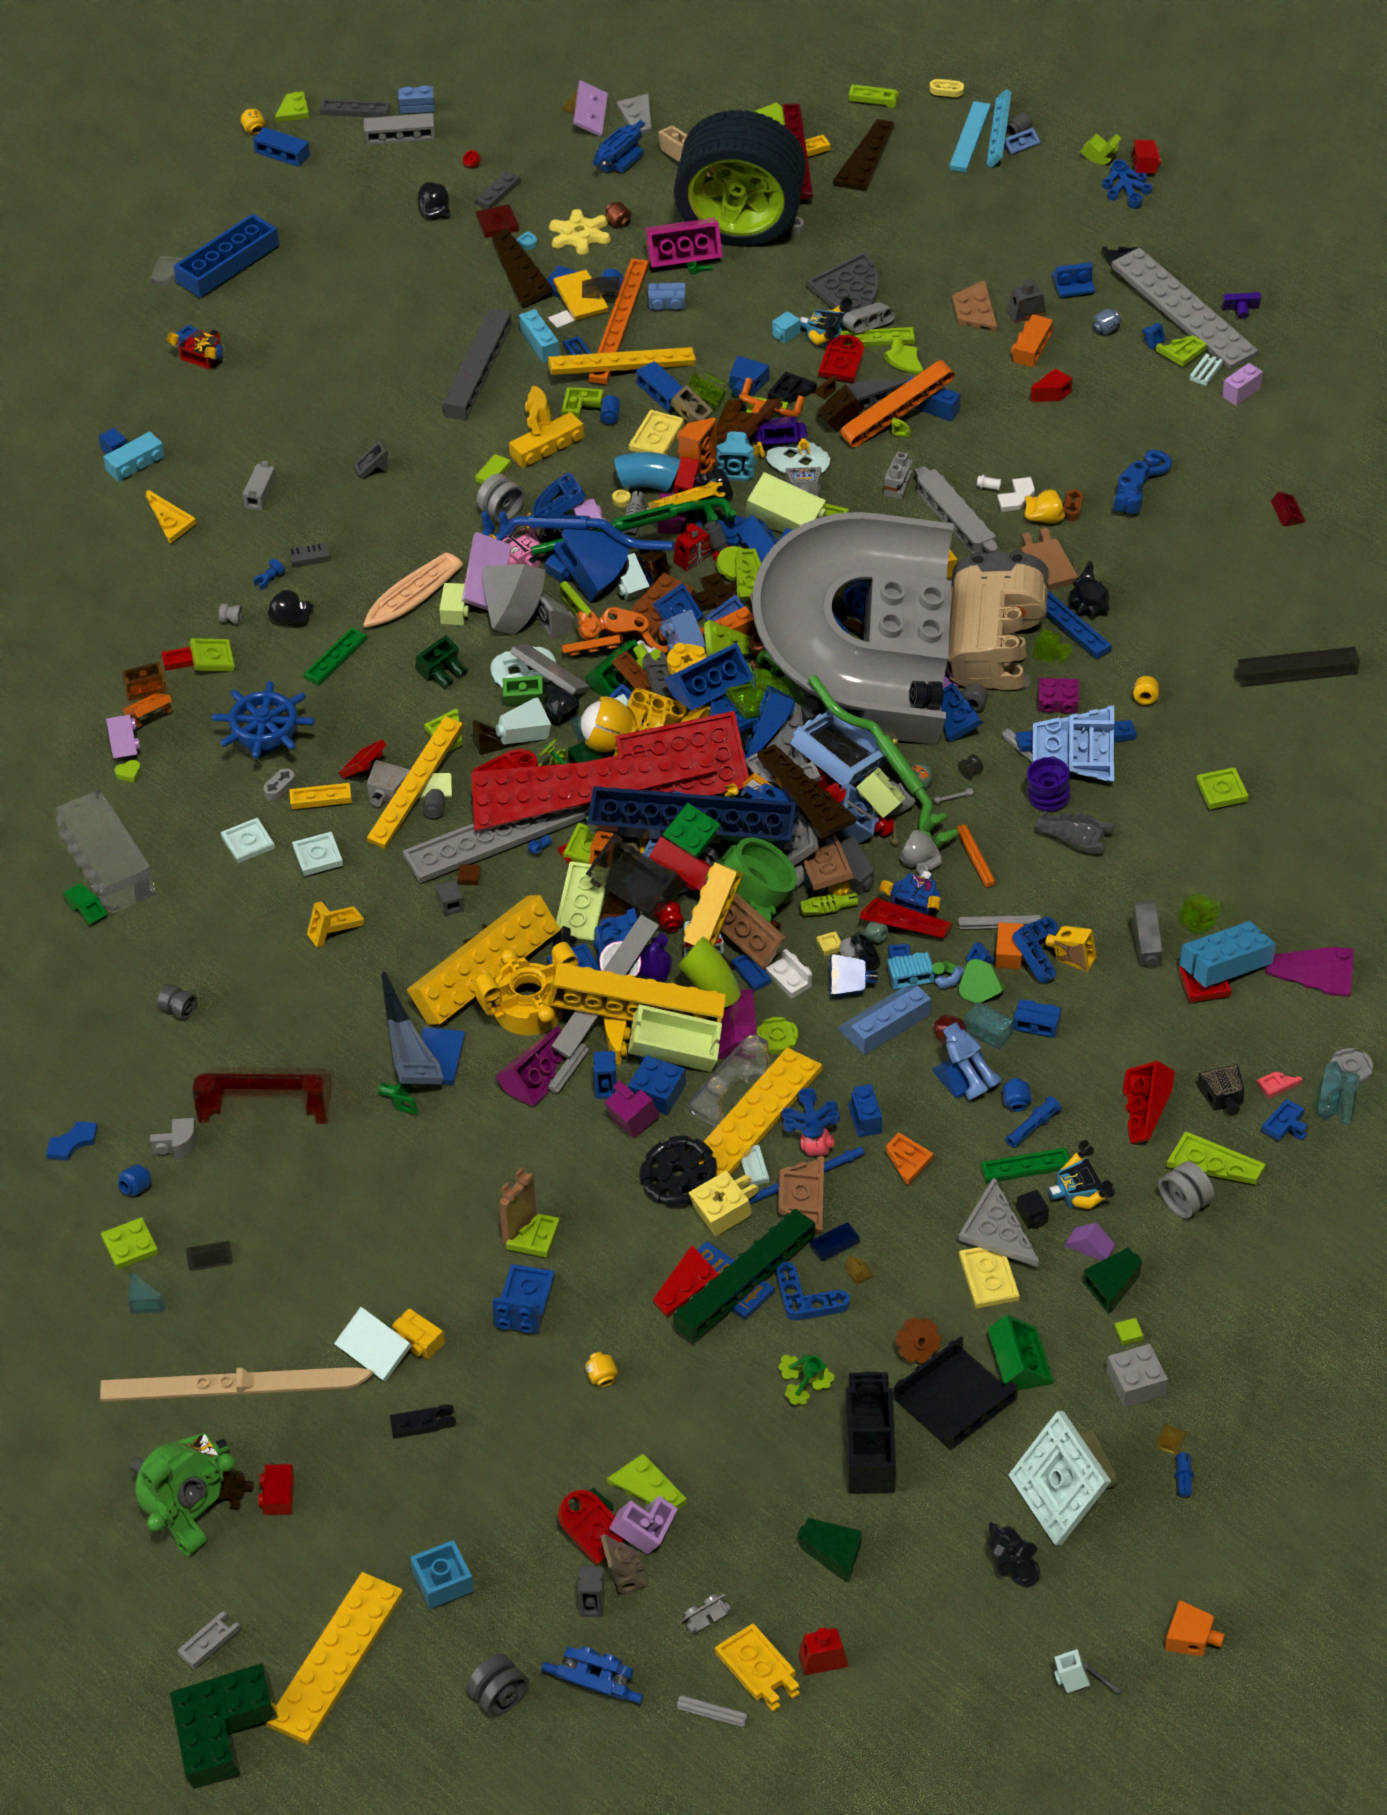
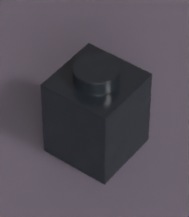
M1038 1190L1017 1196V1211L1028 1229L1040 1227L1048 1222L1049 1208Z

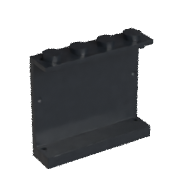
M962 1336L955 1341H950L938 1354L934 1353L922 1366H917L905 1379H900L894 1386V1400L950 1451L1015 1402L1018 1396V1386L1013 1381L1006 1386L1003 1385L963 1349Z

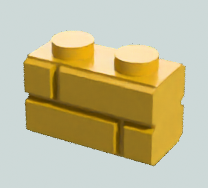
M408 1308L402 1314V1317H399L392 1325L393 1331L412 1344L410 1350L418 1357L423 1356L429 1360L436 1350L438 1351L445 1343L444 1331L412 1309Z

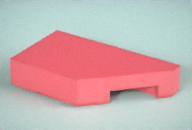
M1273 1072L1258 1079L1256 1085L1270 1099L1302 1084V1078L1296 1076V1078L1284 1076V1073Z

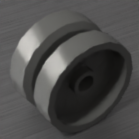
M496 1654L481 1663L473 1672L467 1683V1692L477 1702H480V1706L491 1717L500 1716L512 1709L522 1699L528 1689L529 1679L520 1669L515 1668V1664L507 1655Z

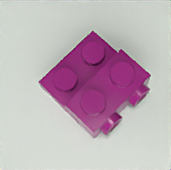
M1039 677L1038 712L1078 713L1079 679Z

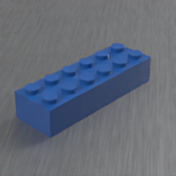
M252 213L173 265L176 282L198 297H202L279 246L277 228Z

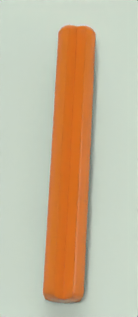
M959 825L957 827L958 836L984 886L987 888L993 887L995 885V878L967 825Z

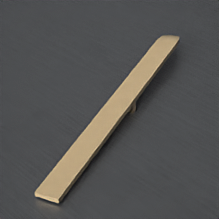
M345 1367L248 1373L243 1368H236V1373L101 1380L100 1401L349 1389L365 1382L371 1377L373 1371L370 1369Z

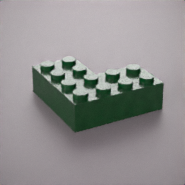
M263 1663L170 1692L185 1775L193 1789L240 1775L232 1732L278 1718L270 1676Z

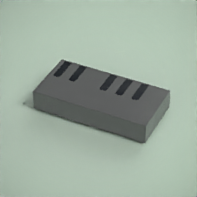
M327 543L289 549L293 567L330 561Z

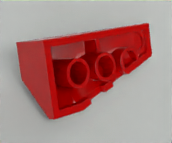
M1158 1060L1126 1069L1123 1091L1128 1101L1125 1107L1130 1116L1128 1129L1130 1143L1133 1145L1150 1139L1173 1089L1175 1070Z

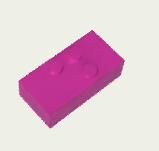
M716 218L645 228L648 261L651 267L722 257L719 222Z

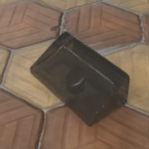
M230 1241L186 1248L190 1271L233 1264Z

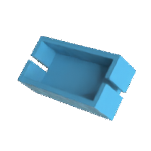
M1251 921L1183 944L1180 966L1190 975L1194 974V978L1201 985L1208 987L1272 964L1276 943L1265 933L1262 934V931Z

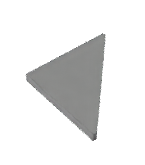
M993 1178L959 1233V1241L1038 1267V1256L1035 1255L1030 1241L1023 1233L1016 1215L1012 1212L1008 1200L998 1186L997 1180Z

